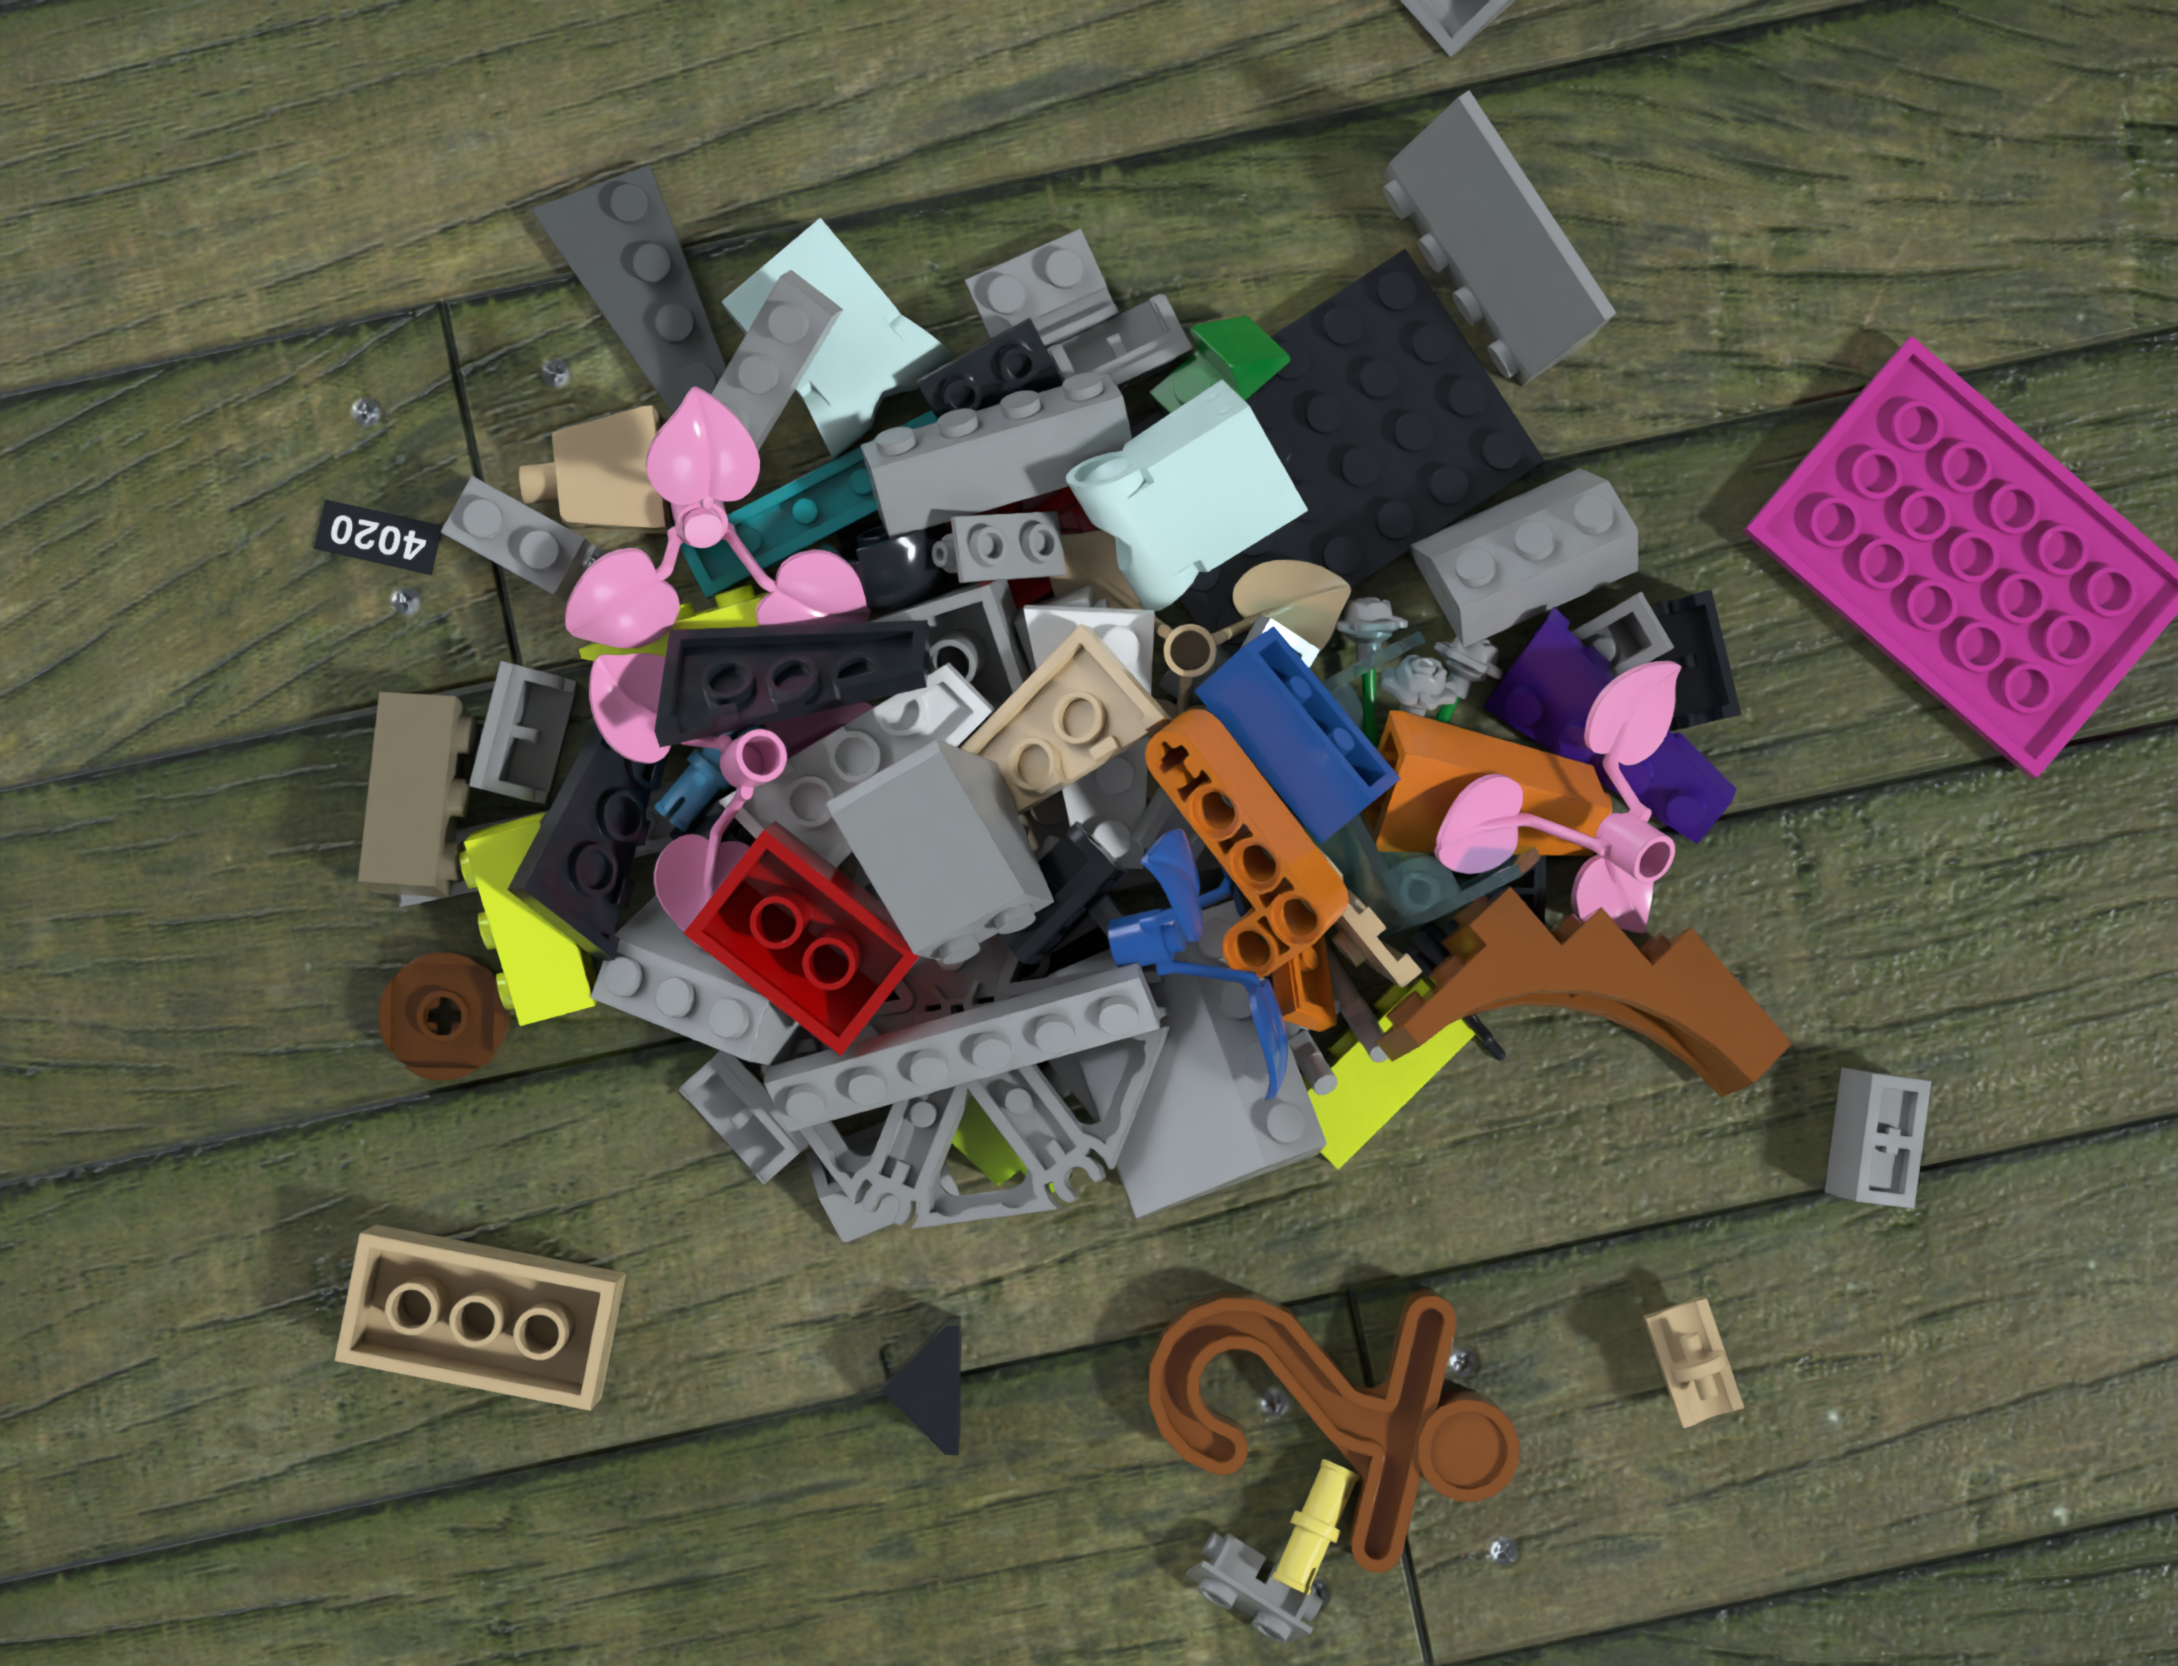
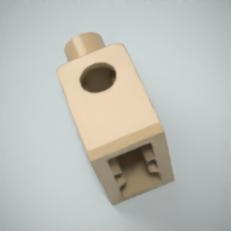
M652 405L642 406L553 432L554 462L523 465L519 468L520 489L524 504L559 501L561 521L569 528L667 534V531L672 528L670 502L664 499L652 487L646 470V457L649 446L656 433L662 427L660 413Z

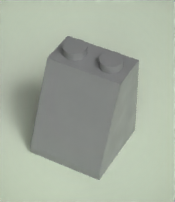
M936 739L826 802L831 816L915 955L943 961L944 964L962 962L980 951L979 943L997 933L1009 934L1024 929L1035 921V912L1054 903L997 762Z

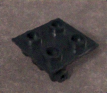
M1030 317L916 380L919 389L937 420L945 413L957 409L978 411L998 405L1004 397L1015 392L1034 391L1040 393L1060 387L1063 384Z

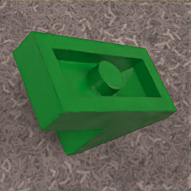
M1247 315L1196 324L1190 329L1197 352L1150 392L1154 404L1168 416L1223 379L1245 401L1291 360L1289 354Z

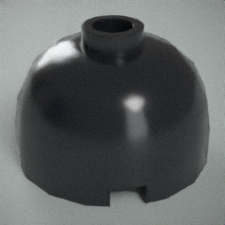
M877 519L838 533L841 546L836 549L827 541L820 545V550L838 555L855 570L860 579L866 605L871 610V614L885 613L887 615L921 603L937 594L949 575L943 567L936 566L932 558L934 544L937 541H941L948 534L945 523L890 539L882 520Z

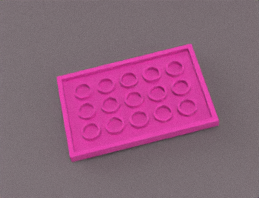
M1913 336L1907 338L1741 531L2029 779L2040 776L2178 614V563Z

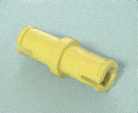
M1322 1459L1321 1468L1302 1512L1295 1510L1290 1523L1296 1526L1276 1572H1273L1271 1577L1306 1595L1310 1594V1587L1329 1543H1337L1341 1531L1336 1529L1353 1487L1360 1477L1354 1472L1325 1459Z

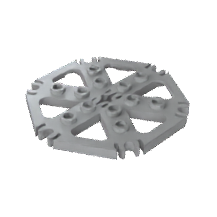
M1023 824L1025 832L1028 836L1030 827ZM1048 834L1044 847L1035 854L1037 861L1039 862L1061 839ZM852 852L849 858L856 866V875L852 881L884 905L855 854ZM1109 894L1090 913L1108 938L1109 920L1125 916ZM995 934L979 943L980 951L977 954L959 963L944 964L943 961L920 956L894 989L900 999L883 1002L852 1043L957 1014V1007L963 1005L964 1011H968L1118 967L1113 958L1111 963L1102 970L1016 982L1023 963L1002 939ZM1155 971L1143 972L1148 985L1166 982L1165 975L1159 976L1158 972ZM994 997V1002L978 1004V999ZM941 1005V1010L928 1012V1007ZM1157 1007L1160 1020L1170 1016V1008ZM801 1026L789 1061L830 1050L831 1048ZM1170 1026L1121 1040L1127 1048L1128 1060L1105 1117L1096 1124L1088 1125L1080 1122L1037 1065L1032 1064L893 1103L873 1154L868 1156L855 1153L831 1121L803 1128L799 1131L853 1204H860L862 1192L868 1182L873 1185L866 1191L863 1199V1210L869 1213L877 1212L884 1195L887 1193L893 1194L899 1203V1209L893 1223L900 1226L907 1225L913 1219L916 1212V1201H919L920 1207L917 1220L911 1229L1063 1209L1054 1199L1049 1184L1053 1183L1055 1192L1062 1200L1072 1203L1080 1198L1069 1182L1070 1173L1074 1168H1084L1094 1182H1100L1106 1177L1100 1162L1090 1156L1093 1150L1104 1158L1109 1169L1115 1168ZM761 1065L762 1073L765 1074V1068L771 1065ZM971 1094L1027 1167L1024 1181L1015 1188L956 1196L947 1192L941 1184L940 1172Z

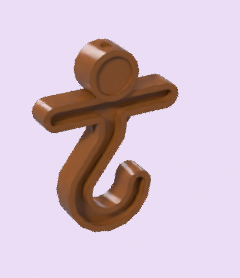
M1422 1289L1414 1292L1406 1299L1402 1307L1385 1381L1373 1388L1360 1387L1352 1383L1288 1307L1258 1293L1222 1291L1189 1303L1163 1328L1150 1357L1148 1401L1160 1434L1185 1461L1216 1475H1229L1239 1470L1245 1463L1248 1456L1247 1438L1243 1427L1236 1420L1213 1410L1203 1399L1200 1391V1377L1206 1364L1217 1354L1227 1350L1244 1349L1261 1356L1328 1439L1338 1447L1362 1476L1349 1528V1544L1355 1561L1369 1572L1382 1573L1392 1569L1399 1562L1405 1545L1421 1473H1423L1424 1478L1438 1493L1455 1501L1478 1502L1495 1496L1511 1482L1519 1464L1520 1442L1514 1426L1506 1413L1492 1398L1474 1390H1452L1441 1394L1456 1331L1457 1317L1449 1301L1441 1293L1434 1290Z

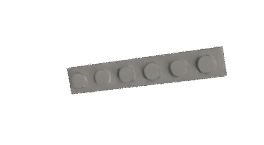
M1137 962L851 1043L842 1056L830 1049L766 1067L764 1085L789 1133L1160 1029V1015L1141 966Z

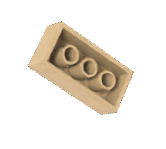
M376 1224L359 1234L335 1361L591 1411L602 1398L626 1273Z

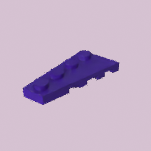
M1553 607L1506 671L1504 678L1498 682L1490 693L1484 708L1555 754L1592 765L1599 781L1621 795L1603 768L1605 754L1595 753L1586 746L1584 740L1585 726L1593 703L1601 691L1616 678L1608 670L1611 663L1593 645L1586 648L1567 629L1570 622ZM1668 730L1657 750L1637 764L1624 765L1619 762V769L1640 803L1651 810V815L1696 844L1700 842L1732 803L1736 788L1680 732L1672 734Z

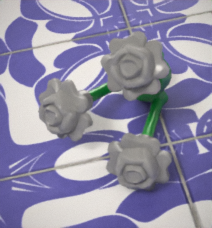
M1365 597L1364 599L1357 598L1356 600L1353 599L1346 602L1343 616L1339 617L1335 629L1345 634L1350 641L1356 643V661L1362 662L1363 734L1378 750L1376 662L1382 660L1381 642L1389 639L1392 636V632L1397 629L1408 627V621L1401 617L1393 616L1389 600L1383 599L1380 601L1375 597ZM1457 636L1452 643L1436 642L1434 649L1444 658V663L1450 671L1448 678H1446L1447 671L1443 669L1440 661L1432 657L1421 658L1416 654L1407 656L1398 667L1383 668L1381 675L1383 679L1380 687L1382 690L1393 694L1401 702L1399 711L1424 717L1426 709L1433 710L1441 705L1434 720L1448 724L1460 697L1463 699L1467 698L1473 683L1485 682L1488 677L1503 679L1506 674L1504 670L1496 666L1499 657L1497 646L1491 644L1486 638L1463 648Z

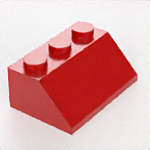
M776 820L761 832L683 933L840 1056L843 1055L920 957L912 952L886 906Z

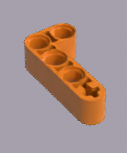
M1189 709L1178 715L1147 743L1145 757L1151 774L1253 905L1224 935L1222 942L1223 956L1231 969L1254 972L1258 978L1267 976L1315 944L1342 916L1349 902L1348 890L1342 879L1221 721L1212 713L1203 709ZM1220 793L1231 801L1234 808L1229 807L1223 801ZM1261 847L1268 850L1272 854L1275 861L1270 860L1264 854ZM1301 900L1307 902L1316 914L1310 912ZM1256 933L1260 934L1268 944L1259 939Z

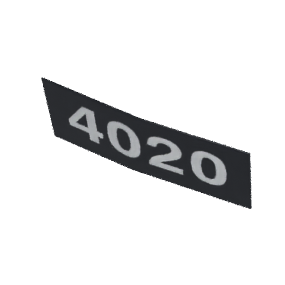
M325 500L314 549L432 575L443 526Z

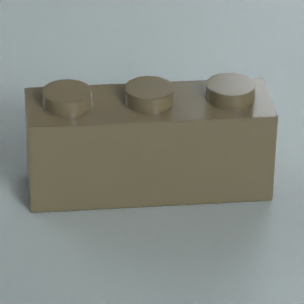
M379 692L358 882L373 893L449 898L451 880L458 881L460 879L462 870L459 853L463 851L461 842H456L458 817H466L470 802L469 781L462 779L465 754L472 755L474 752L477 727L475 717L469 716L470 711L456 696Z

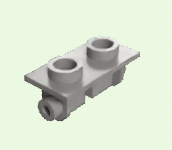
M1058 511L951 517L953 533L947 534L941 541H937L932 549V558L935 565L943 567L948 573H958L959 583L1066 575Z
M1213 1532L1201 1552L1210 1561L1198 1563L1188 1569L1185 1574L1200 1584L1197 1591L1205 1599L1217 1606L1231 1609L1232 1605L1252 1616L1254 1618L1251 1623L1258 1632L1274 1641L1285 1643L1288 1639L1294 1642L1310 1635L1313 1628L1300 1620L1303 1617L1309 1622L1312 1621L1322 1605L1323 1599L1314 1594L1315 1587L1311 1585L1310 1594L1306 1595L1272 1579L1271 1577L1273 1572H1276L1278 1564L1273 1566L1265 1583L1256 1579V1576L1266 1557L1230 1533L1222 1537Z

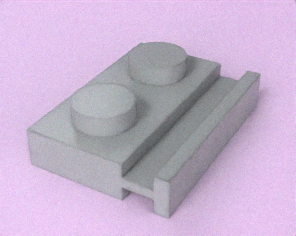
M1081 228L965 280L966 287L990 339L1030 317L1047 349L1119 314Z

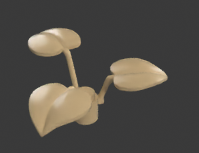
M1103 530L1061 535L1066 575L1050 577L1055 597L1092 585L1097 601L1107 599L1111 608L1144 610L1119 569L1116 543L1113 535ZM1273 560L1251 568L1234 586L1232 593L1233 603L1239 614L1244 618L1242 621L1210 634L1205 628L1195 624L1181 625L1173 630L1155 616L1154 631L1165 639V661L1172 671L1180 675L1177 705L1165 699L1155 700L1172 719H1175L1178 715L1189 709L1204 710L1206 705L1189 706L1193 677L1202 675L1211 668L1216 658L1217 645L1244 632H1250L1259 615L1271 618L1319 649L1320 652L1330 640L1343 607L1351 594L1350 585L1335 573L1312 563L1297 560ZM1158 730V731H1156L1155 733L1151 734V735L1149 736V741H1150V739H1151L1157 732H1159L1160 730ZM1148 768L1146 795L1151 801L1160 784Z

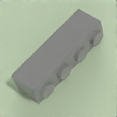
M1081 373L1066 379L1062 386L1040 393L1034 391L1015 392L1004 397L1000 404L978 411L957 409L947 412L938 419V422L916 429L909 427L891 428L878 434L874 441L861 444L860 446L877 510L891 539L949 522L951 517L969 516L1068 487L1066 476L1072 468L1095 456L1123 451L1125 443L1132 439L1123 395L1108 373L1102 375L1097 373Z

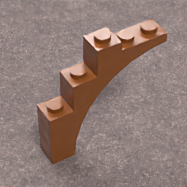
M1511 886L1489 900L1480 892L1452 916L1459 926L1441 942L1451 955L1428 975L1435 985L1422 997L1417 991H1414L1398 1003L1386 1015L1393 1025L1375 1041L1393 1062L1423 1045L1447 1025L1468 1015L1511 1006L1561 1007L1602 1016L1647 1036L1684 1061L1721 1098L1754 1084L1792 1044L1692 927L1669 939L1661 932L1638 949L1607 912L1600 907L1581 919H1578L1572 912L1548 930Z

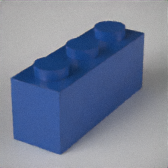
M1272 626L1244 645L1194 690L1207 706L1208 712L1221 721L1260 774L1269 781L1288 804L1297 820L1312 833L1320 844L1325 842L1401 779L1275 626Z

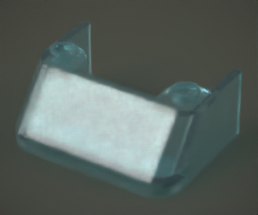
M1418 631L1396 641L1321 683L1360 729L1363 721V709L1350 682L1426 641L1421 632ZM1361 812L1322 844L1308 830L1314 843L1344 875L1342 878L1347 890H1350L1366 907H1370L1385 925L1386 929L1379 936L1396 934L1433 921L1523 876L1541 859L1536 847L1502 863L1498 867L1458 885L1450 869L1440 863L1437 858L1419 855L1402 862L1397 852H1379L1365 827Z

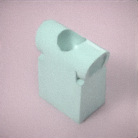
M819 218L726 297L722 304L729 316L747 334L779 277L792 270L843 309L794 391L806 404L833 460H835L873 427L875 414L885 398L901 392L917 390L919 385L916 380L947 364L955 356L936 338L900 314L873 279L824 221Z
M1223 379L1125 443L1123 451L1109 452L1083 461L1072 468L1066 476L1069 487L1091 523L1114 536L1119 569L1144 610H1154V612L1171 605L1183 595L1193 583L1198 572H1209L1308 511L1252 409Z

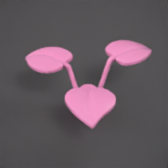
M692 387L688 391L675 413L656 433L646 457L648 479L652 487L664 499L670 502L676 525L667 531L668 544L661 565L655 570L650 557L644 551L637 548H624L607 553L596 560L581 576L569 597L565 611L566 630L577 638L617 648H639L659 640L671 629L679 612L678 594L673 586L664 581V579L669 577L674 569L680 544L685 542L693 547L708 548L723 539L728 542L759 586L769 591L756 608V618L759 626L863 623L868 621L871 610L866 605L864 591L857 573L848 562L834 553L813 549L794 554L781 564L776 575V581L763 571L736 534L734 525L728 523L723 501H736L744 498L754 487L760 471L757 447L740 419L721 401L698 387Z
M648 653L629 655L603 654L598 656L593 662L589 681L591 710L601 735L614 751L634 762L650 764L661 760L671 747L670 745L660 748L654 731L665 657ZM864 701L764 724L765 729L752 730L734 740L723 734L719 737L709 736L680 743L687 746L718 749L721 752V772L727 782L736 787V794L712 827L709 840L695 834L678 837L660 853L654 870L656 895L662 908L683 932L689 927L750 848L748 845L738 841L721 843L724 831L742 805L753 796V788L778 777L784 770L787 759L874 708L872 705ZM691 940V942H692L694 945H696L697 947H700L699 945H697L695 942H693V941Z
M1657 661L1638 665L1627 670L1612 680L1601 691L1588 714L1585 726V744L1595 753L1605 754L1603 768L1628 805L1629 813L1609 815L1600 824L1596 838L1531 813H1519L1523 803L1521 786L1503 774L1486 775L1469 784L1450 807L1436 838L1437 846L1434 848V853L1438 861L1447 868L1461 873L1474 874L1489 871L1501 865L1514 853L1518 842L1517 827H1533L1591 849L1598 854L1588 859L1582 865L1575 878L1571 893V906L1576 917L1581 919L1602 907L1620 929L1645 933L1654 881L1661 878L1671 866L1675 856V844L1670 837L1647 823L1652 812L1640 803L1619 769V762L1624 765L1637 764L1652 755L1663 742L1672 721L1675 707L1676 679L1682 666L1672 661Z

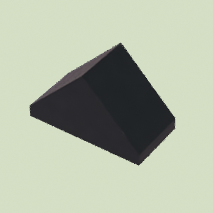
M948 1317L885 1379L882 1391L945 1455H959L961 1444V1317Z

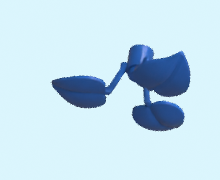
M1182 829L1168 831L1154 842L1140 862L1161 884L1171 908L1167 910L1159 908L1110 919L1108 923V936L1114 961L1118 968L1139 962L1141 967L1156 964L1159 976L1179 973L1242 984L1248 992L1253 1021L1268 1068L1269 1086L1265 1100L1274 1099L1281 1087L1287 1068L1288 1037L1285 1021L1270 981L1268 979L1259 980L1254 972L1174 960L1176 952L1185 951L1186 940L1192 943L1199 941L1203 933L1202 908L1232 895L1237 912L1242 917L1253 905L1222 865L1221 868L1225 877L1220 886L1213 891L1198 896L1200 891L1199 875L1187 835Z

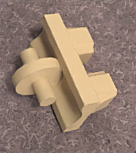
M1700 1296L1643 1316L1679 1424L1682 1428L1693 1426L1716 1415L1744 1408L1715 1320L1705 1296Z

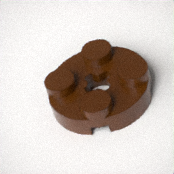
M436 952L419 956L408 963L409 965L402 968L394 979H391L380 999L378 1024L383 1042L389 1051H393L397 1059L406 1065L405 1068L423 1078L453 1080L470 1075L495 1059L507 1038L511 1019V1012L504 1008L499 995L496 981L497 973L495 970L466 954ZM441 997L451 999L452 1007L461 1010V1022L452 1024L451 1034L440 1033L439 1023L429 1021L428 1018L429 1009L438 1008L441 1004Z

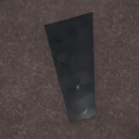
M928 620L670 630L654 730L659 747L926 688L931 645Z
M595 723L507 890L598 961L615 960L620 938L614 936L620 908L629 907L635 884L634 881L628 878L636 847L645 846L651 821L646 819V809L651 790L660 788L669 751L664 758L655 763L634 762L614 751L605 741Z

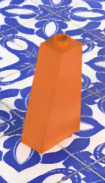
M1390 711L1377 751L1401 779L1361 811L1374 852L1434 853V848L1437 846L1436 838L1453 802L1469 784L1486 775L1503 774L1521 786L1523 803L1519 813H1531L1596 838L1600 824L1612 814V802L1609 794L1603 791L1592 765L1405 711ZM1517 827L1518 842L1513 855L1593 856L1594 851L1533 827Z

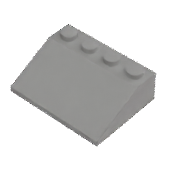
M1470 90L1459 96L1389 162L1383 175L1388 184L1382 187L1386 200L1400 219L1403 220L1407 216L1411 218L1423 236L1417 240L1421 253L1434 271L1437 273L1443 269L1446 271L1458 289L1452 293L1457 308L1472 326L1478 322L1481 324L1493 342L1487 347L1488 353L1504 377L1508 379L1514 375L1520 385L1524 386L1586 345L1616 314V311Z
M1234 900L1203 910V933L1199 941L1192 943L1186 940L1185 951L1176 952L1174 960L1230 968L1223 956L1222 942L1228 930L1241 919ZM1111 948L1049 974L1047 978L1105 969L1113 959ZM1156 964L1141 967L1143 972H1157ZM1172 973L1165 975L1166 982L1148 985L1156 1006L1170 1008V1016L1160 1020V1028L1170 1026V1030L1115 1165L1135 1220L1317 1155L1327 1145L1289 1042L1287 1068L1281 1087L1274 1099L1265 1100L1269 1086L1267 1063L1253 1021L1248 992L1240 983ZM1121 1040L1075 1052L1099 1122L1108 1111L1128 1060L1127 1048Z

